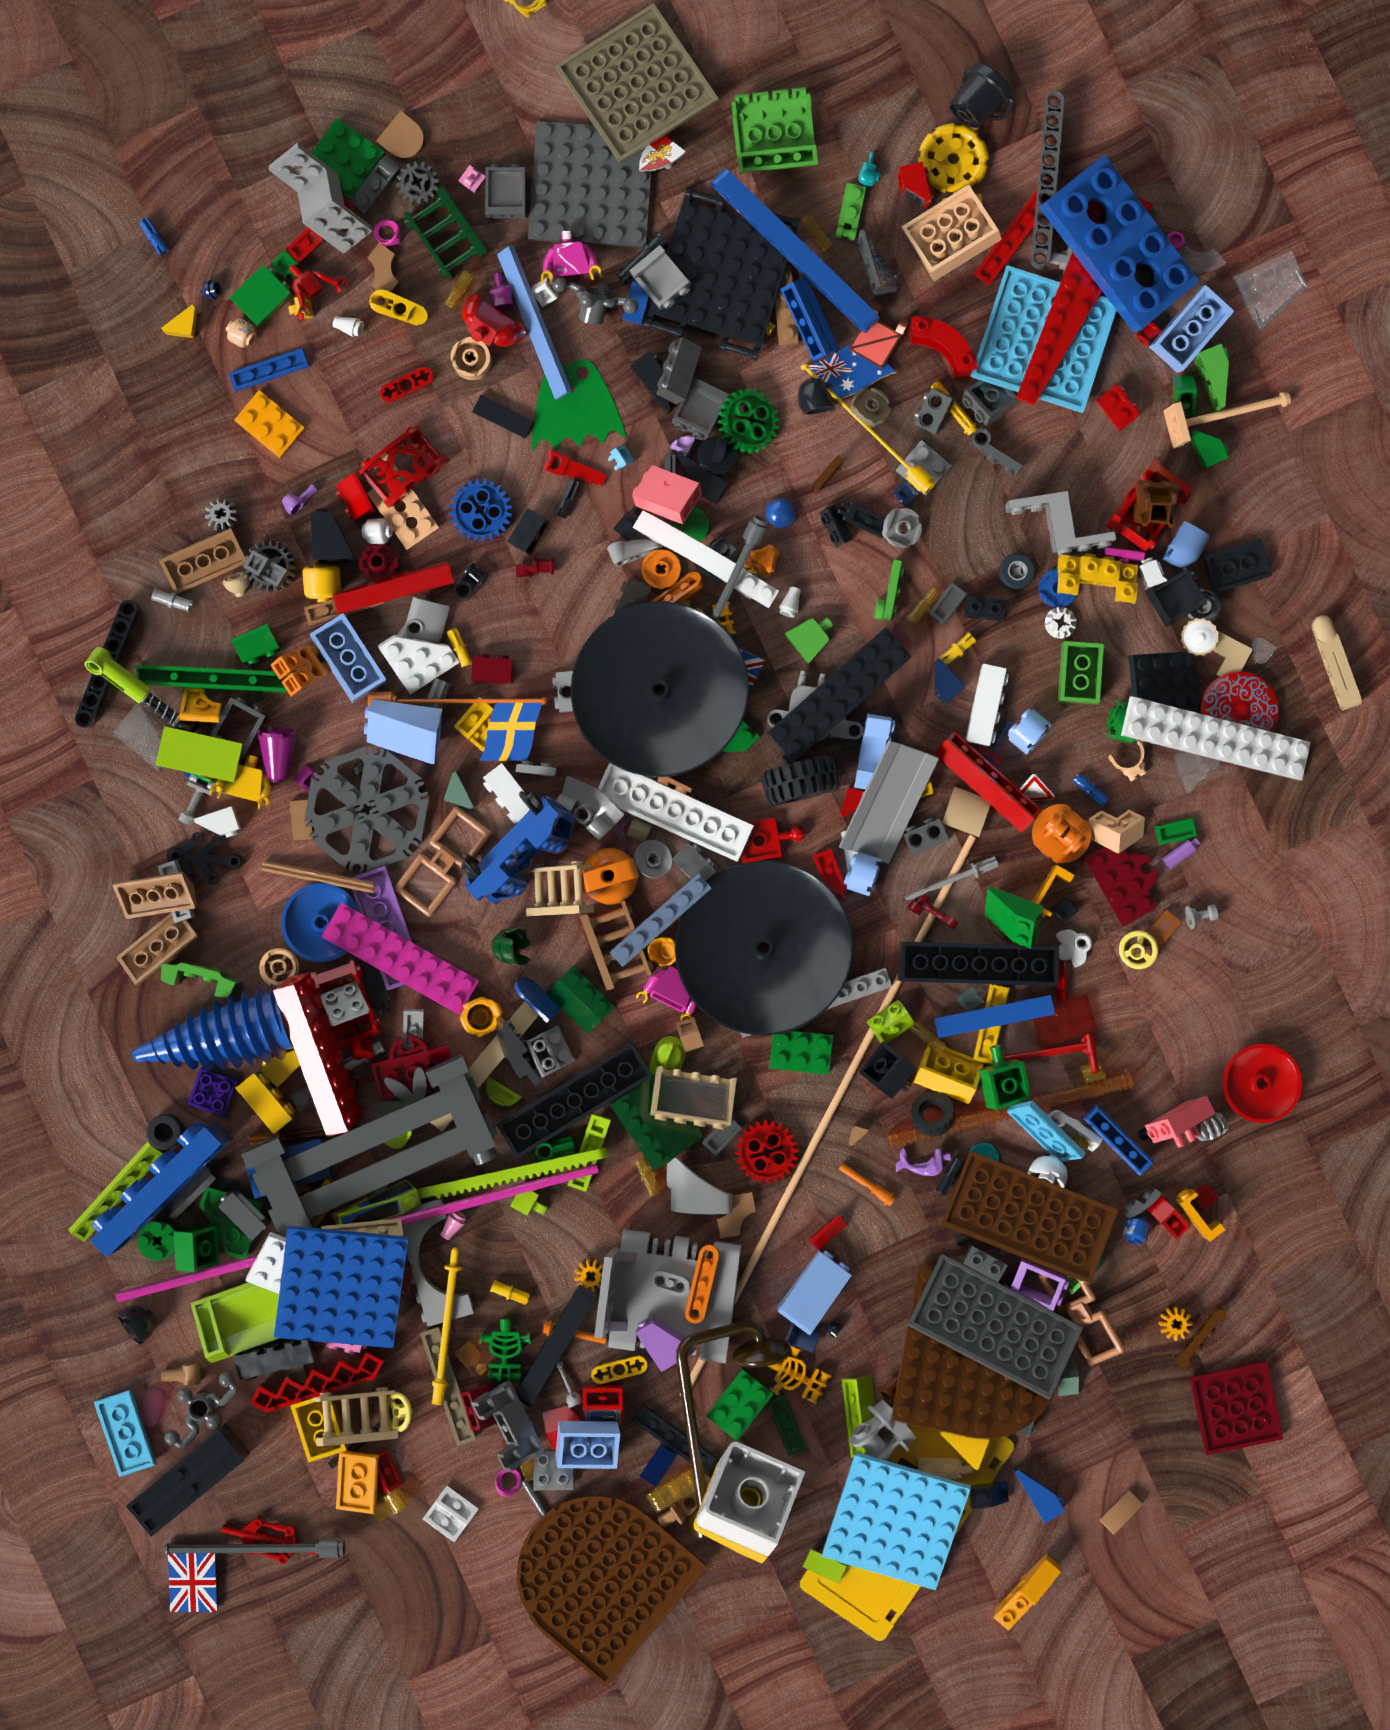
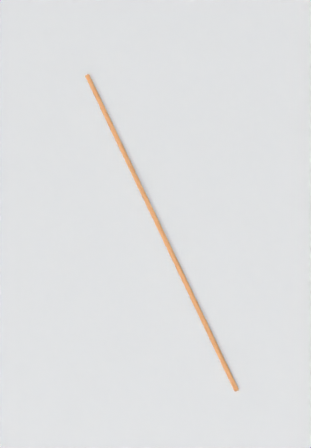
M969 835L947 878L959 873L976 840L975 837ZM953 883L942 887L933 904L936 909L940 910ZM929 912L914 942L924 941L936 916ZM898 974L877 1014L890 1006L902 983V981H898ZM869 1028L737 1283L734 1306L875 1035L871 1028ZM700 1356L690 1374L692 1387L706 1362L700 1360Z

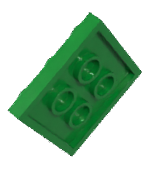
M336 118L314 148L312 154L339 175L342 195L351 200L371 171L385 155V152Z

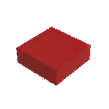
M1207 1183L1195 1190L1198 1196L1194 1200L1202 1211L1218 1200Z

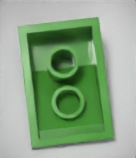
M1222 344L1199 352L1193 359L1214 412L1221 411L1226 403L1228 359L1230 357L1227 349L1223 348Z

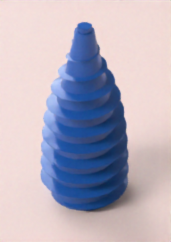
M271 984L267 994H263L261 989L256 987L255 997L252 998L245 991H242L241 1001L238 1002L232 996H228L227 1005L224 1007L215 1000L213 1010L210 1012L201 1005L200 1015L196 1018L190 1012H187V1021L180 1025L175 1020L173 1029L168 1032L163 1030L162 1035L135 1047L132 1050V1058L134 1061L148 1063L161 1062L166 1064L167 1062H173L177 1067H181L183 1062H186L192 1070L197 1069L199 1063L207 1070H211L214 1063L221 1069H226L229 1061L239 1068L242 1066L244 1059L250 1065H255L258 1057L263 1062L268 1063L273 1054L276 1058L282 1060L286 1056L287 1049H292L294 1046L273 992L276 987Z

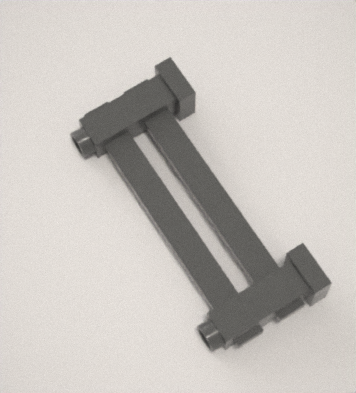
M463 1054L426 1070L432 1088L439 1086V1092L285 1160L282 1154L285 1153L287 1148L280 1134L243 1150L241 1155L247 1169L255 1168L256 1172L252 1176L261 1196L267 1195L272 1209L268 1210L277 1232L283 1231L286 1238L287 1225L312 1228L311 1218L466 1149L469 1156L473 1157L476 1165L496 1158L498 1154L495 1150L496 1145L493 1137L498 1136L489 1114L483 1115L477 1101L482 1098L473 1077L467 1079L465 1073L469 1072V1067ZM451 1113L456 1125L455 1128L300 1196L295 1184L296 1181Z

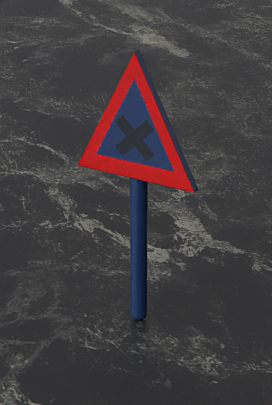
M1011 720L1007 722L990 751L980 745L978 747V752L993 766L1003 761L1002 758L993 754L1011 725Z

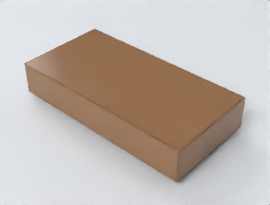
M308 800L290 801L293 841L313 839V837H309V834L313 833L312 826L305 827L312 820L304 822Z

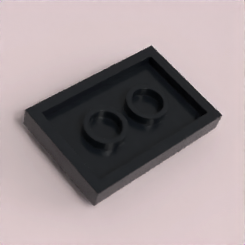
M1261 538L1203 556L1214 594L1272 576Z

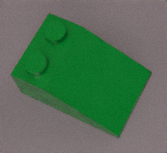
M989 886L987 889L985 916L1012 942L1031 949L1041 932L1044 906Z

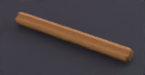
M263 861L261 870L370 893H374L376 887L374 882L270 861Z

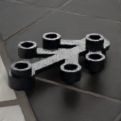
M195 832L192 834L191 839L182 847L173 846L166 854L168 862L175 860L173 854L175 852L179 853L180 856L177 859L179 865L192 883L199 882L200 875L198 872H194L186 861L195 862L207 877V882L210 885H217L220 877L213 873L206 863L225 864L231 869L236 870L240 869L244 864V859L239 854H232L229 857L206 855L216 846L223 844L224 839L219 834L213 835L211 841L195 854L187 853L196 844H201L204 841L203 834ZM197 834L201 836V840L199 842H196L194 840V837ZM216 836H219L221 839L219 844L214 842ZM233 858L238 859L237 865L232 864ZM192 874L197 875L196 881L191 880L190 877ZM213 875L217 878L215 883L210 881V877Z

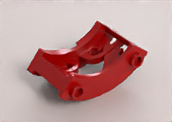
M912 317V322L909 324L911 345H923L934 350L936 349L949 363L954 379L970 378L973 370H977L978 367L974 353L965 338L956 329L940 320L929 317Z
M419 425L414 428L409 426L405 429L401 436L388 444L372 459L367 458L361 464L362 468L358 471L380 495L388 508L396 506L413 491L415 483L424 482L433 475L438 474L450 461L446 455L441 456L420 432L421 427ZM403 453L416 456L413 461L414 475L405 470L393 473L396 454ZM388 455L387 461L382 460ZM420 458L422 459L420 463H423L425 465L424 467L418 465V460ZM375 467L381 468V471L377 472L376 476L386 474V477L378 482L369 473ZM398 476H403L405 482L401 483ZM387 483L391 495L383 489L382 485Z
M1154 458L1139 480L1161 482L1155 474L1156 472L1167 481L1177 482L1179 490H1181L1175 503V509H1177L1181 503L1185 504L1191 497L1189 492L1193 486L1184 483L1160 465L1161 462ZM1136 483L1123 499L1124 501L1119 508L1116 509L1106 527L1111 531L1115 529L1142 549L1141 551L1145 553L1148 548L1152 550L1157 544L1158 539L1156 537L1165 524H1159L1154 530L1151 525L1156 524L1155 522L1148 523L1147 527L1142 526L1141 523L1134 522L1133 514L1129 513V509L1134 508L1136 503ZM1124 523L1133 525L1132 529L1126 526ZM1137 526H1141V535H1143L1144 530L1149 532L1147 540L1135 532Z
M354 960L349 961V964L320 974H316V972L310 973L315 981L318 996L356 981L369 1008V1013L349 1020L346 1024L344 1022L336 1026H330L331 1032L336 1039L335 1043L338 1051L352 1044L351 1038L354 1035L365 1038L381 1036V1020L375 1016L373 1006L362 980L363 972L361 966H356ZM352 974L353 980L347 981L346 975ZM345 976L342 983H339L338 978ZM367 1019L370 1022L371 1029L359 1033L355 1027L356 1022L358 1026L365 1028L362 1021ZM352 1029L354 1035L341 1039V1037L346 1035Z

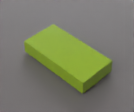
M812 1548L802 1565L804 1568L839 1584L847 1567L844 1563L822 1557L821 1552Z

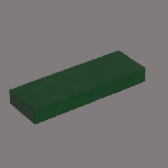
M785 1393L770 1398L767 1405L788 1456L807 1449Z

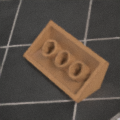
M231 528L159 559L176 594L242 566L247 561L239 541Z
M184 872L117 882L112 885L126 919L197 907L194 884Z
M170 913L116 958L133 983L138 986L159 969L162 964H165L197 938L198 935L188 920L174 923L172 913Z

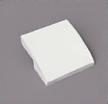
M446 1486L423 1517V1520L455 1542L476 1514L478 1508Z

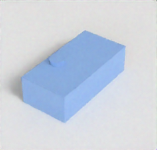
M1203 285L1197 289L1161 331V334L1150 344L1149 348L1177 373L1181 372L1231 316L1234 310L1209 287Z
M344 613L310 633V639L352 704L386 683V678Z

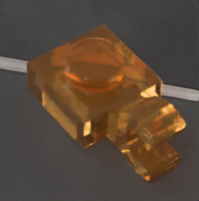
M471 1340L454 1353L466 1368L472 1365L480 1375L487 1370V1367L479 1360L483 1354Z

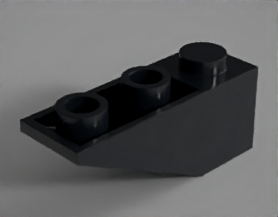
M677 452L676 457L688 478L700 484L701 497L716 505L728 486L727 478L723 475L707 472L701 465V462L698 465L692 461L693 457L689 454Z

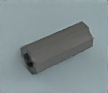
M435 678L427 699H446L451 684ZM425 703L424 707L442 709L444 703Z

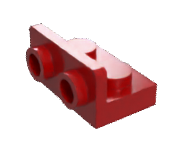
M1116 384L1095 402L1118 432H1120L1140 416L1138 413L1140 409L1126 397L1128 396L1126 390Z

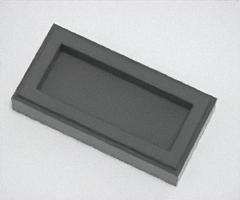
M951 582L928 614L944 625L968 593Z
M732 1117L730 1126L725 1127L724 1130L714 1129L701 1143L717 1156L743 1127Z

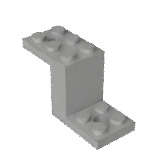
M296 143L269 165L270 172L297 191L303 224L343 254L372 232L371 225L344 206L339 175L299 143ZM294 166H302L300 169H293ZM342 228H343V229H347V228H348V230L345 231V232L339 231V230L342 229Z
M1068 491L1009 500L1005 505L1006 513L1011 512L1012 515L1023 514L1025 510L1031 509V512H1038L1045 508L1052 552L1058 553V556L1070 554L1072 550H1077L1078 553L1086 552L1097 546V549H1105L1116 540L1115 532L1075 538Z

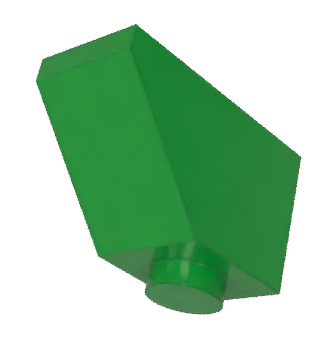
M1193 375L1173 377V404L1181 402L1185 419L1195 417L1197 387Z
M1196 430L1189 433L1192 445L1204 470L1229 458L1227 455L1229 454V449L1225 443L1222 444L1220 439Z

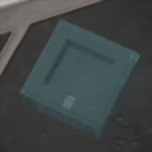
M972 986L956 998L966 1012L973 1011L984 1002Z

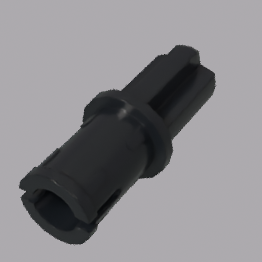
M569 480L563 496H560L561 501L555 515L564 519L567 518L572 503H575L573 500L580 487L578 481Z
M953 1157L946 1172L943 1171L944 1175L936 1188L939 1194L944 1196L947 1194L954 1180H957L956 1176L964 1165L963 1161Z

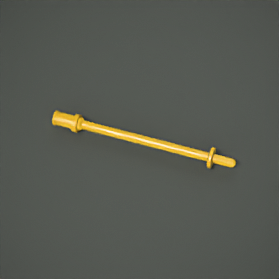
M456 1247L451 1250L450 1265H445L444 1267L446 1270H449L437 1378L432 1381L434 1389L431 1403L436 1405H444L445 1388L448 1387L445 1371L457 1271L462 1270V1267L458 1266L459 1249Z

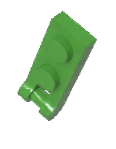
M847 183L835 237L841 238L843 236L855 241L866 187ZM844 224L851 225V230L843 229Z

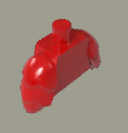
M473 293L470 297L466 298L462 308V318L469 326L467 331L471 334L474 341H482L488 346L496 344L499 347H509L521 342L527 335L528 329L521 322L514 323L513 320L485 301L480 305L481 294Z

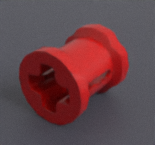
M1151 321L1135 336L1140 343L1149 347L1154 337L1161 334V330Z

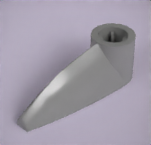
M638 539L614 542L607 547V550L614 565L618 567L645 557L654 550H661L665 546L653 540Z

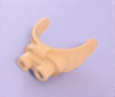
M1141 740L1137 741L1141 751L1140 759L1131 768L1119 766L1114 761L1112 755L1108 756L1110 762L1117 769L1121 770L1125 776H1128L1130 781L1137 779L1136 775L1138 774L1142 776L1147 773L1144 767L1146 765L1144 762L1145 753Z

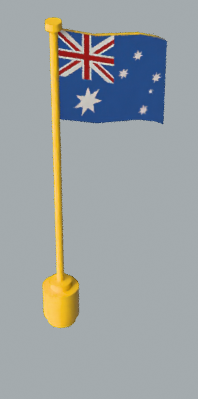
M847 345L827 359L810 366L805 362L801 369L803 371L806 370L813 378H819L824 382L832 384L834 387L828 392L908 469L906 479L919 492L928 493L935 485L933 477L921 465L910 467L879 435L860 421L851 412L850 407L842 400L856 394L862 388H867L883 377L895 374L896 371L887 363H885L882 369L848 350L850 345Z

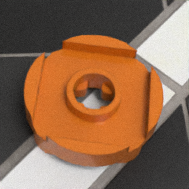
M654 550L644 558L642 574L646 583L651 587L662 590L671 587L679 579L681 572L680 562L671 551ZM658 564L660 566H662L663 564L666 566L665 574H658L656 572L658 570L656 567Z

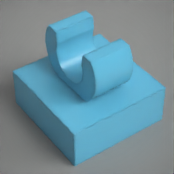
M625 445L613 449L610 452L612 455L608 458L609 461L616 460L615 470L635 462Z

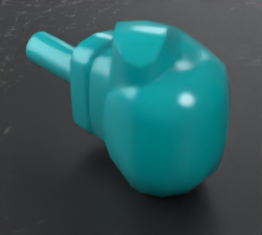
M873 152L869 155L868 163H863L858 176L859 182L866 186H873L881 178V174L876 171L877 165L873 164L875 155Z

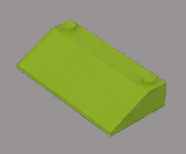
M248 1282L190 1303L205 1358L209 1362L214 1363L281 1339L274 1338L279 1294Z

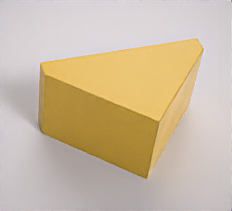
M192 304L161 329L166 335L194 338L197 309Z

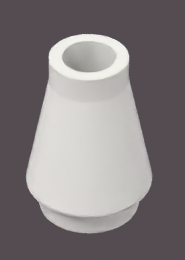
M335 316L333 320L334 328L352 337H359L363 331L364 323L359 318Z
M795 587L789 588L787 595L779 606L780 614L791 618L798 614L800 589Z

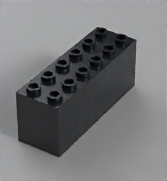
M225 1422L136 1495L126 1507L150 1537H152L248 1457L250 1451Z

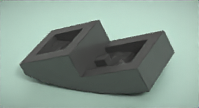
M254 550L243 568L279 589L289 574L288 570Z

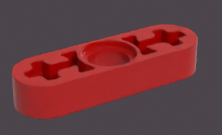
M421 367L382 386L380 397L386 403H393L430 385L434 379L433 373L429 368ZM422 372H425V374H430L427 377V381L421 379L417 381L419 385L416 386V383L412 376L415 375V378L418 379L421 377ZM404 380L412 382L410 390L406 391L401 388V383ZM396 384L398 386V389L402 393L398 395V392L396 391L392 393V398L389 399L388 396L384 397V395L386 394L385 390H395L396 388L394 385Z

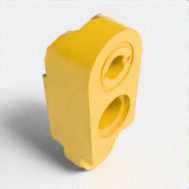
M376 290L370 296V306L377 313L416 326L425 323L428 315L423 306L387 290ZM378 298H384L385 303L379 305L377 303ZM403 303L405 305V312L403 314L395 312L396 304Z

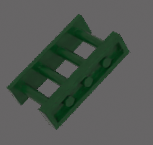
M442 186L436 190L438 195L436 201L412 217L405 211L404 216L406 219L403 221L409 230L414 229L439 266L437 271L443 279L447 277L450 282L453 280L449 273L474 255H479L483 259L488 256V253ZM446 207L449 211L447 217L422 233L416 223L438 208ZM451 223H457L461 228L458 230L459 233L433 250L427 240ZM462 239H468L472 244L469 246L470 249L444 266L438 256Z

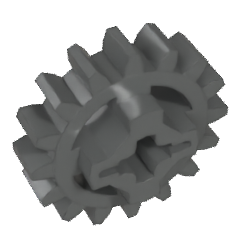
M414 161L413 167L407 164V170L400 169L403 175H397V179L401 182L396 183L397 188H402L398 193L399 195L405 194L403 197L404 201L410 199L411 205L417 201L418 205L421 206L423 200L428 204L429 197L435 198L433 191L436 192L438 190L435 185L439 184V180L434 179L437 177V173H431V166L425 168L424 162H422L421 166H418L417 162ZM416 171L424 172V174H418ZM409 175V182L405 183V180ZM414 177L420 182L422 190L415 185ZM430 182H431L430 188H429V190L426 192V191H425V190H426V187H427V185L430 184ZM414 192L419 194L420 196L411 195V193Z

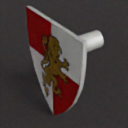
M664 135L644 149L640 158L639 171H655L664 167L670 169L672 163L682 157L686 151Z

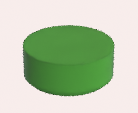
M877 599L874 612L875 619L881 620L883 618L885 600Z

